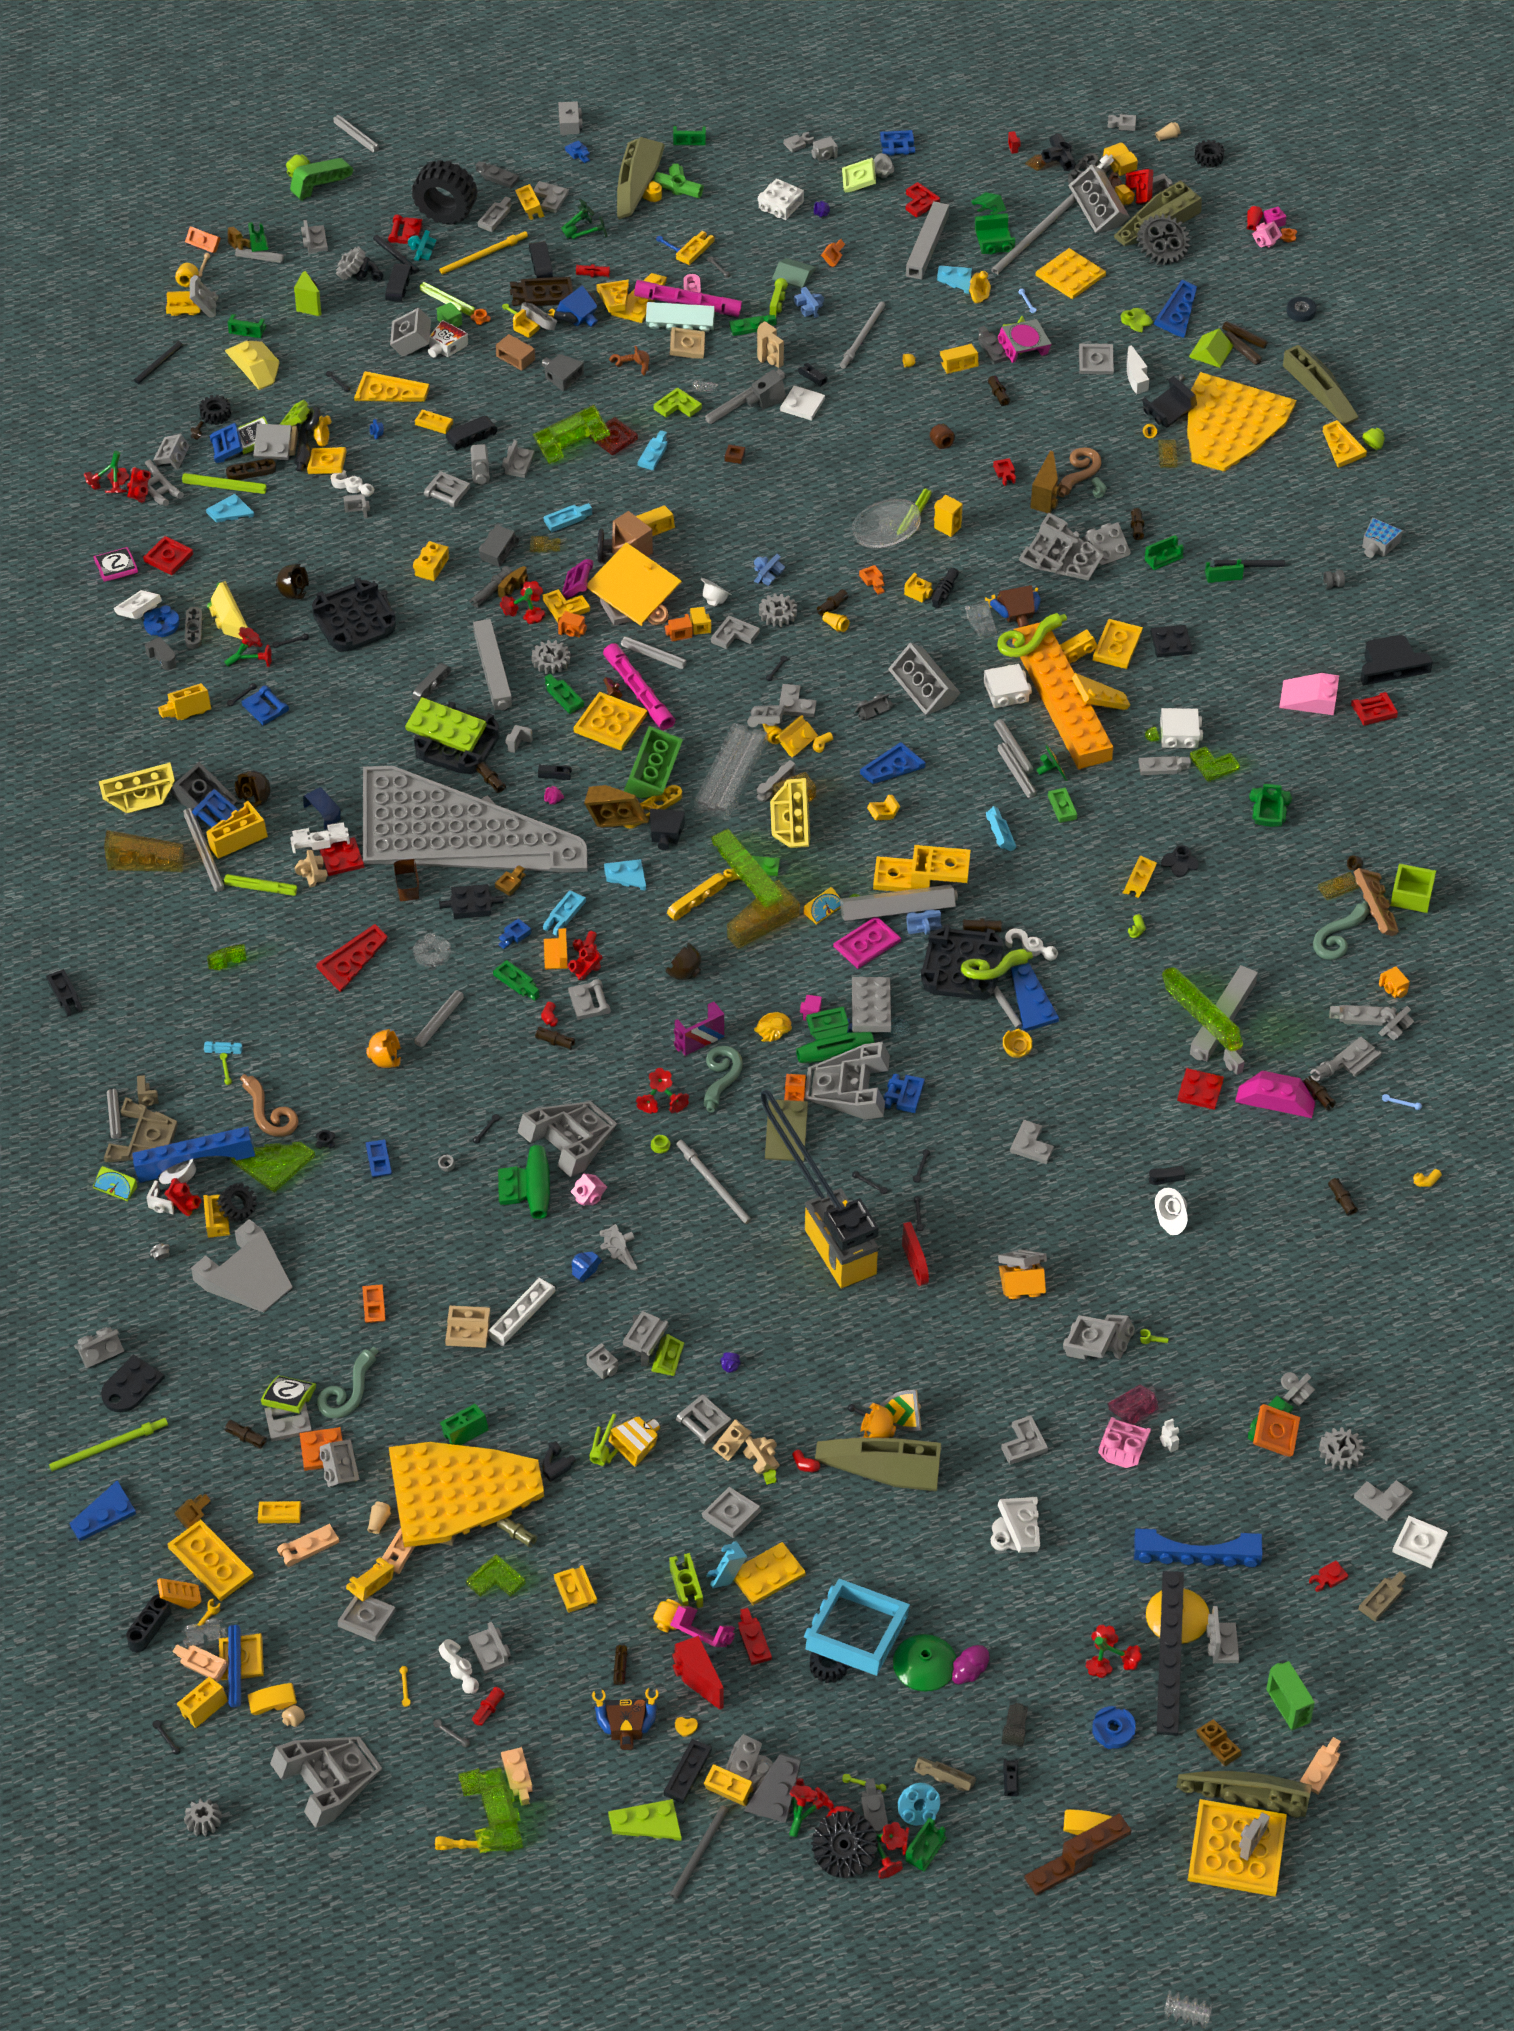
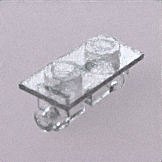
M218 1618L206 1620L205 1625L198 1627L197 1624L185 1626V1630L181 1631V1635H186L187 1637L183 1639L185 1647L204 1644L203 1635L207 1636L208 1642L223 1638V1636L227 1635L225 1627L220 1628V1625L223 1624V1619L218 1621Z

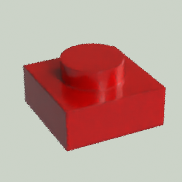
M1015 131L1008 134V145L1012 154L1018 153V147H1021L1020 138L1017 137Z

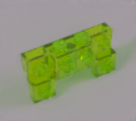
M592 405L532 435L548 464H551L564 457L561 449L590 435L596 442L611 434L595 405Z
M501 1767L484 1772L475 1769L459 1773L458 1779L462 1787L463 1796L481 1794L489 1827L474 1830L479 1852H509L523 1848L522 1838L517 1825V1821H520L518 1808H513L512 1802H515L513 1790H508Z

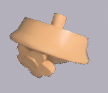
M660 604L647 619L651 624H663L668 619V610Z

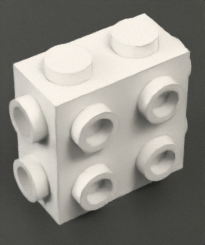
M776 178L763 193L759 194V208L764 212L775 215L777 218L786 220L804 202V190Z
M1019 664L984 671V684L994 708L1029 702V694L1032 693L1031 685L1026 682V673Z
M1161 708L1162 748H1198L1199 741L1203 739V730H1199V727L1202 726V716H1198V709Z

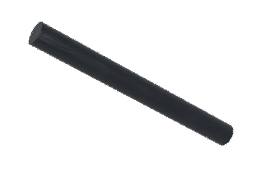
M375 235L373 237L376 243L402 264L412 265L413 273L420 271L418 267L380 236Z
M180 341L174 344L134 379V382L137 384L141 383L183 347V344Z
M1214 560V567L1236 565L1237 560ZM1241 560V564L1244 567H1285V560Z

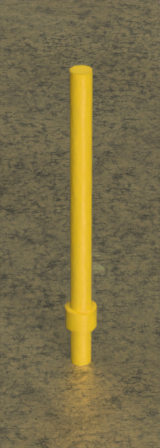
M524 231L518 235H511L506 240L442 267L439 271L443 275L509 245H516L518 241L527 238L528 234Z

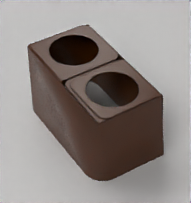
M414 859L396 861L394 863L395 877L398 874L413 873ZM416 862L415 878L417 887L399 889L397 885L400 901L419 899V880Z

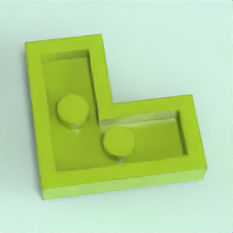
M677 387L656 402L654 410L667 417L678 409L691 417L702 409V404Z
M305 400L296 403L279 425L296 426L297 423L302 424L307 419L306 415L310 411L307 407L309 404Z

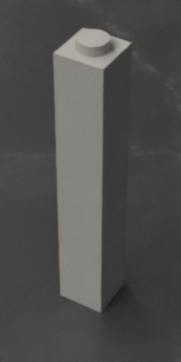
M933 201L906 264L907 277L922 280L949 217L948 204Z
M491 619L473 622L474 636L494 710H505L512 707V699Z
M951 885L842 898L840 899L841 915L844 921L956 907L955 901H958L957 890H954Z
M1240 965L1191 1043L1190 1055L1195 1059L1206 1062L1209 1060L1255 986L1258 972Z

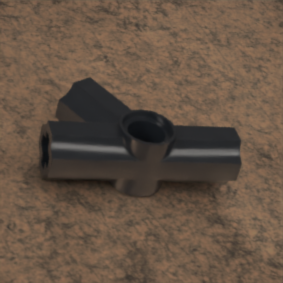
M1056 133L1049 140L1052 147L1042 150V160L1046 163L1057 161L1061 164L1064 171L1069 172L1076 166L1071 154L1072 146L1065 142L1062 134Z

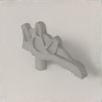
M616 1224L609 1229L601 1230L600 1236L604 1237V1243L600 1245L601 1249H608L612 1254V1259H618L631 1270L637 1271L638 1268L626 1247V1242L634 1239L633 1233L629 1232L622 1235Z

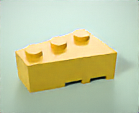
M246 801L244 807L239 811H233L231 813L232 816L226 821L221 820L206 832L210 850L218 859L268 837L264 819L249 801Z

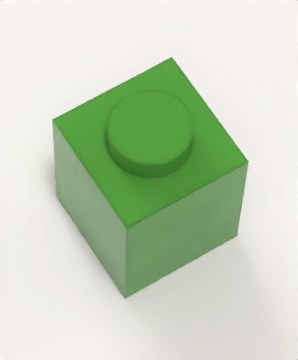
M449 302L437 308V320L439 322L444 320L458 328L462 325V313Z

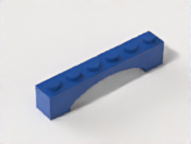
M247 1126L134 1152L132 1155L134 1168L139 1183L158 1179V1175L166 1169L187 1160L207 1156H227L241 1160L254 1157L255 1151L250 1130Z
M1135 1528L1134 1560H1139L1142 1563L1160 1561L1163 1564L1181 1562L1185 1565L1203 1563L1206 1566L1224 1564L1228 1567L1237 1564L1252 1568L1257 1565L1261 1566L1262 1534L1241 1533L1239 1538L1230 1542L1198 1546L1169 1540L1157 1534L1156 1529Z

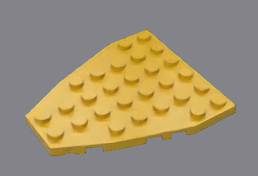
M1200 372L1191 388V391L1196 395L1197 406L1188 412L1187 437L1189 439L1192 462L1225 472L1232 465L1239 463L1245 456L1252 455L1270 436L1273 437L1277 430L1282 429L1286 425L1297 400Z
M436 1442L389 1447L404 1548L450 1541L453 1535L461 1532L465 1535L470 1533V1528L478 1525L484 1527L512 1515V1510L520 1506L524 1508L532 1501H537L544 1497L543 1483L537 1459L494 1449Z

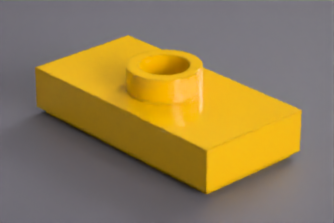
M421 410L415 419V425L447 434L453 425V419Z
M301 1501L259 1502L258 1523H300Z

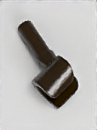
M200 421L197 427L191 428V438L198 440L202 436L200 429L204 424L203 421Z

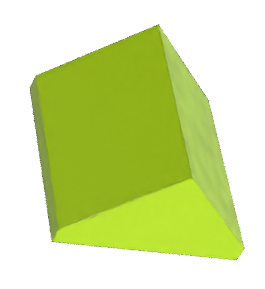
M304 271L294 287L296 311L321 316L319 290L307 272Z
M1218 328L1202 335L1189 357L1220 368L1232 350L1233 345Z

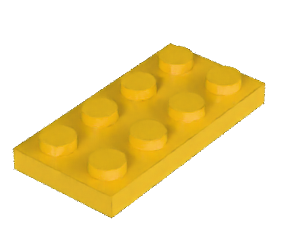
M201 1519L168 1543V1548L220 1601H223L254 1577L253 1572Z

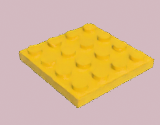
M1200 1799L1188 1881L1276 1897L1287 1814ZM1263 1812L1270 1816L1269 1824L1247 1861L1240 1857L1241 1848L1239 1844L1243 1838L1241 1833L1246 1824L1250 1826L1253 1819H1258Z

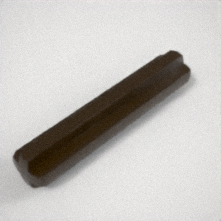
M1228 321L1222 326L1223 330L1231 331L1234 335L1262 349H1265L1268 344L1265 339Z
M1231 331L1224 334L1233 347L1254 365L1261 363L1262 357Z

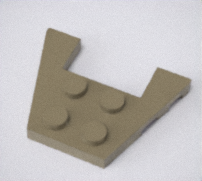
M125 1097L121 1116L138 1118L139 1120L130 1145L122 1146L109 1143L104 1160L105 1162L133 1160L132 1153L172 1144L178 1126L177 1121L157 1111L154 1113L148 1110L146 1106L138 1105L132 1099Z

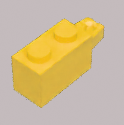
M201 683L169 693L167 704L158 707L159 715L162 718L170 716V718L175 717L177 720H184L195 714H203L211 709L208 690Z

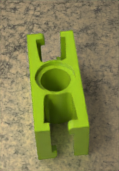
M690 1553L684 1554L682 1566L683 1568L687 1567V1569L681 1571L676 1566L677 1556L670 1557V1571L680 1604L688 1606V1598H685V1595L694 1594L697 1608L703 1607V1595Z

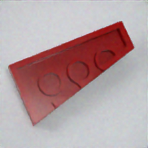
M374 924L318 962L316 968L341 992L387 941V935Z

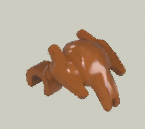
M634 346L635 354L625 356L614 354L609 358L611 363L618 360L615 364L617 367H621L624 362L635 360L636 363L642 365L641 374L643 376L649 371V354L643 350H638L637 346Z

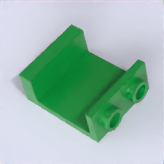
M1007 213L975 217L974 228L982 254L1007 253L1015 247V237L1011 238L1008 229L1009 217Z

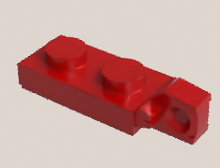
M748 1608L741 1609L740 1617L742 1621L738 1622L739 1633L751 1666L772 1660L757 1618L751 1617Z

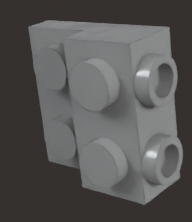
M1079 1315L1076 1322L1071 1326L1068 1338H1065L1063 1343L1066 1355L1084 1360L1087 1355L1103 1358L1117 1329L1116 1322Z

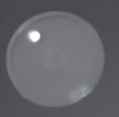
M888 499L877 502L860 512L852 524V532L856 542L864 547L886 548L899 544L912 536L920 526L921 515L917 505L909 500Z

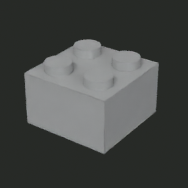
M417 308L393 320L390 346L401 356H406L429 344L431 319L420 308Z

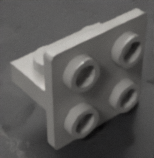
M104 1327L97 1330V1335L93 1337L92 1335H87L77 1340L78 1343L74 1347L78 1349L86 1368L124 1352L117 1335L119 1333L117 1329Z

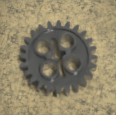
M1156 214L1154 218L1150 216L1148 220L1145 219L1143 224H1141L1136 240L1140 242L1138 247H1143L1141 253H1147L1145 258L1151 257L1150 262L1155 259L1157 265L1160 261L1163 265L1167 262L1172 265L1173 261L1177 263L1188 252L1190 239L1187 236L1189 232H1184L1186 227L1180 226L1182 222L1176 223V217L1171 220L1170 215L1165 218L1164 214H1162L1159 218Z

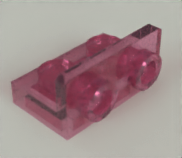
M1141 1384L1108 1403L1111 1412L1121 1417L1122 1422L1132 1425L1158 1410L1155 1394Z

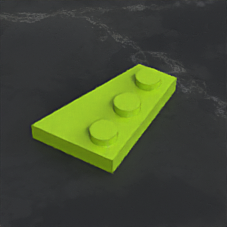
M673 1799L608 1811L612 1834L638 1837L649 1836L658 1839L669 1838L681 1841Z

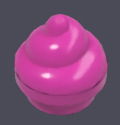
M547 787L544 795L545 802L554 805L560 802L561 799H564V795L557 787Z

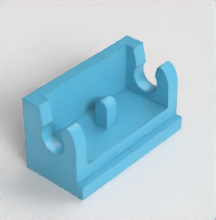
M737 1541L723 1546L721 1551L727 1552L717 1569L710 1570L707 1573V1577H716L710 1583L712 1588L731 1584L746 1560L747 1556Z

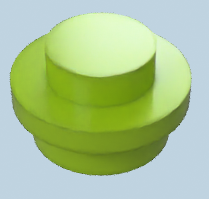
M657 1135L651 1141V1149L659 1154L665 1153L670 1149V1141L664 1135Z

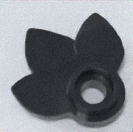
M1184 845L1177 846L1172 853L1165 854L1161 860V866L1171 867L1176 877L1184 876L1188 869L1197 870L1199 864L1197 858L1191 855L1190 849Z

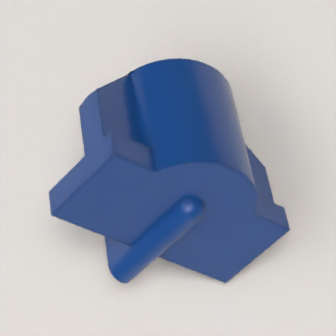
M593 1252L579 1253L572 1260V1275L583 1283L596 1272L602 1260Z

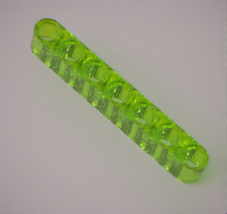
M728 828L711 836V841L714 846H717L719 854L765 908L783 900L777 885Z
M1171 967L1162 972L1167 992L1229 1051H1237L1243 1047V1040L1238 1026L1178 969Z

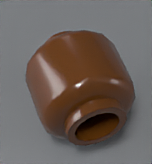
M938 424L930 431V440L937 448L945 449L953 444L955 435L947 425Z

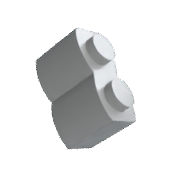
M485 444L472 445L470 452L474 484L489 483L487 447Z

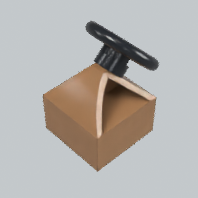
M627 511L613 521L612 539H604V529H599L597 544L598 562L603 563L604 553L616 554L625 543H628L645 556H649L653 553L652 529L630 511Z

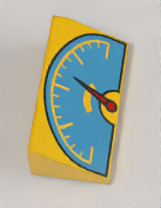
M830 887L804 906V914L817 925L841 908L840 897Z

